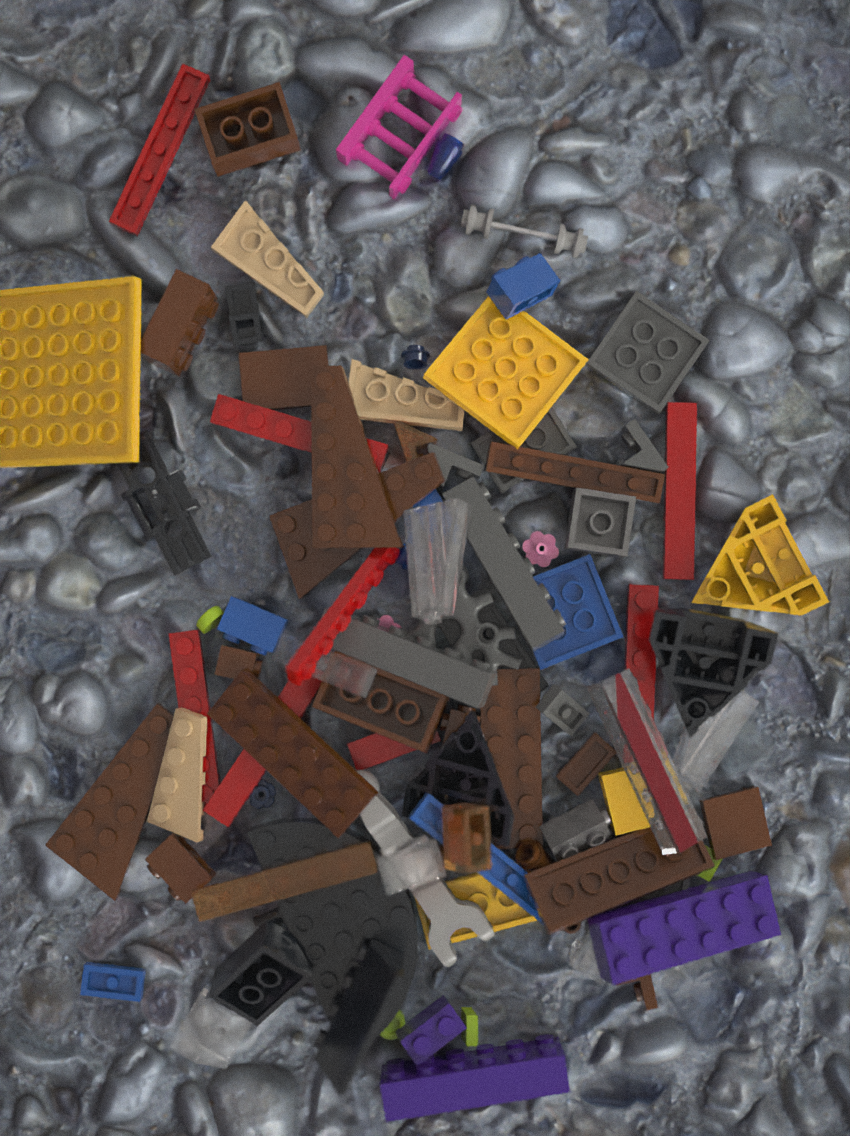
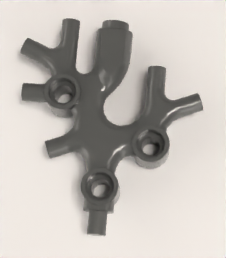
M458 546L446 547L447 562H444V569L441 572V581L447 587L446 594L440 600L435 596L429 595L421 597L415 602L414 613L419 618V622L416 627L407 632L406 636L417 640L418 636L427 638L435 642L433 647L436 648L435 632L438 624L446 619H454L461 627V635L452 649L463 653L461 658L472 662L473 652L480 650L484 654V662L490 664V670L497 672L499 665H505L518 670L522 659L507 654L499 648L501 640L516 639V628L501 627L493 621L483 624L479 621L478 614L480 610L494 602V596L491 591H487L477 597H471L467 593L465 584L468 582L469 572L463 566V560L459 561ZM455 570L460 573V579L458 581L454 580L453 578V572ZM428 602L431 603L433 606V611L431 613L428 612L426 609V605ZM488 628L494 632L493 639L486 635ZM497 673L492 686L498 685Z

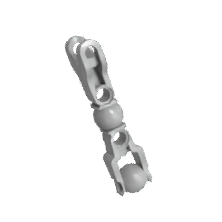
M356 770L379 792L360 814L362 820L391 862L394 861V870L397 876L402 881L409 883V889L431 921L429 926V945L443 965L450 967L457 961L456 951L450 941V937L455 930L463 927L470 928L481 940L486 941L495 936L493 926L477 903L469 900H460L455 897L435 867L432 866L429 853L423 847L416 845L417 841L399 816L395 807L381 794L378 779L371 772Z

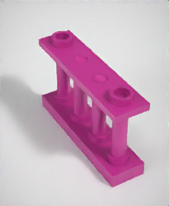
M403 55L336 148L337 160L346 166L352 159H358L391 182L389 196L395 199L399 192L403 194L412 182L411 175L449 122L455 123L463 110L461 107L462 94L456 92L451 101L448 102L415 79L414 61ZM402 89H410L442 112L433 126L398 102L397 96ZM386 112L388 114L394 113L425 135L416 149L381 126L380 120ZM375 135L408 158V161L399 173L364 149L363 143L368 136L373 137Z

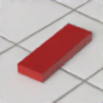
M436 731L432 744L441 741L438 731ZM377 733L347 743L356 770H364L416 750Z

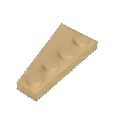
M245 200L213 243L211 249L307 318L324 296V292Z
M351 359L349 386L360 420L462 431L464 409L438 389L426 388L415 384L413 380L404 377L401 379L387 374L385 370L376 367L373 369L362 365L357 360Z
M181 707L175 709L147 822L198 843L203 841L204 830L201 829V816L204 815L202 785L205 784L203 756H206L207 716Z

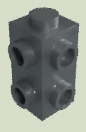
M593 799L586 803H581L574 809L559 817H554L547 823L539 826L557 862L592 847L599 846L605 840L612 837L608 829V825L612 824L605 808L598 809Z

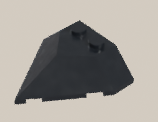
M671 608L655 610L649 641L690 738L699 731L698 728L710 717L713 718L749 685L748 682L759 671H764L772 663L779 635L778 632L741 618L692 609Z
M471 711L464 719L465 722L460 728L453 732L428 760L422 772L406 786L402 816L408 817L424 794L429 793L471 828L480 832L481 840L509 847L514 814L475 711Z

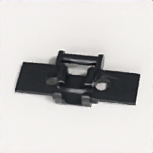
M148 430L139 433V462L117 463L129 486V490L122 493L121 497L123 501L127 500L144 534L142 536L144 542L147 543L156 539L175 576L212 557L190 514L191 511L201 509V506L197 499H192L184 483L187 480L184 472L176 470L169 473ZM144 468H152L155 472V479L150 484H143L139 479V474ZM144 492L161 522L155 528L138 498V495ZM179 521L182 525L181 534L177 537H170L167 534L170 525L173 522Z

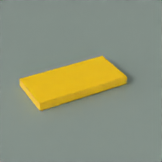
M477 872L445 881L456 898L475 902L481 907L493 926L494 932L537 921ZM415 898L428 950H430L429 926L431 921ZM463 927L455 930L450 937L451 943H456L478 937V935L472 929Z

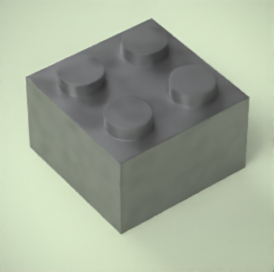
M575 488L572 492L564 549L617 558L627 557L636 497Z

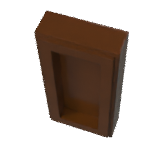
M593 732L556 773L555 777L574 794L579 796L617 751L596 732Z

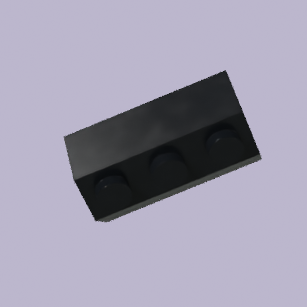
M268 919L215 969L208 997L259 1026L313 977V971L293 934Z

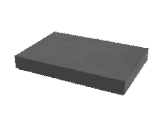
M553 407L550 408L520 446L560 455H566L577 448ZM492 431L471 442L472 448L484 467L490 442L509 445ZM488 472L501 494L525 480V478Z

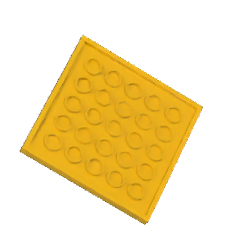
M131 276L0 290V468L139 462L140 278Z

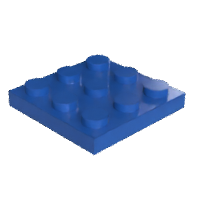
M591 554L533 576L537 585L543 583L551 597L547 602L553 611L558 609L566 622V625L563 626V636L533 652L540 670L624 637Z

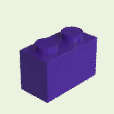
M442 995L403 1027L395 1031L415 1064L419 1066L467 1029V1027L445 996Z

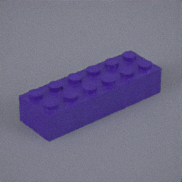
M755 871L744 872L638 902L587 919L600 978L612 985L781 935L768 876Z
M544 1034L537 1036L533 1041L523 1042L522 1039H513L507 1041L506 1045L496 1047L493 1044H482L477 1046L476 1050L465 1052L460 1048L451 1049L446 1052V1055L434 1056L433 1054L419 1066L413 1060L404 1061L403 1058L388 1060L386 1064L381 1066L380 1077L385 1122L571 1093L565 1055L559 1037Z

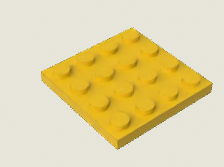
M488 296L427 369L423 379L509 445L519 449L584 367L588 359L525 311L506 320Z

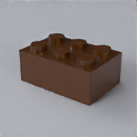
M280 82L194 109L211 163L218 177L301 150Z
M178 269L175 270L141 338L140 355L149 363L180 377L182 371L186 372L193 359V356L190 354L195 344L200 345L206 332L204 326L208 318L212 319L215 316L219 303H217L218 298L209 284Z

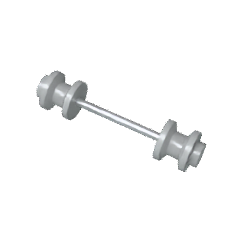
M472 204L470 210L464 209L461 227L466 228L465 234L470 235L473 230L482 231L483 237L488 239L492 227L556 241L554 254H559L564 249L571 251L572 257L577 258L578 253L584 254L588 236L583 235L584 229L579 228L576 233L566 231L564 224H560L558 235H552L493 222L494 209H489L486 214L477 212L476 205Z

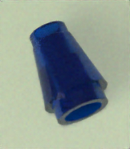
M444 133L442 138L437 139L426 172L442 180L463 154L461 150L464 144L450 134Z

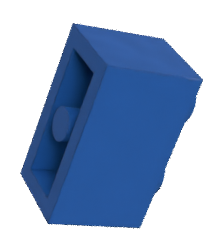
M539 253L531 258L529 256L523 257L515 266L508 270L502 268L495 272L491 277L492 281L486 293L507 320L551 297L561 280L542 254Z
M231 596L217 630L224 632L222 638L239 644L240 640L251 644L250 650L266 656L268 651L271 653L276 652L289 619Z

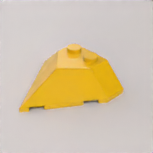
M772 494L743 510L691 603L802 616L828 603L829 600L816 575L811 573L785 523L787 520Z

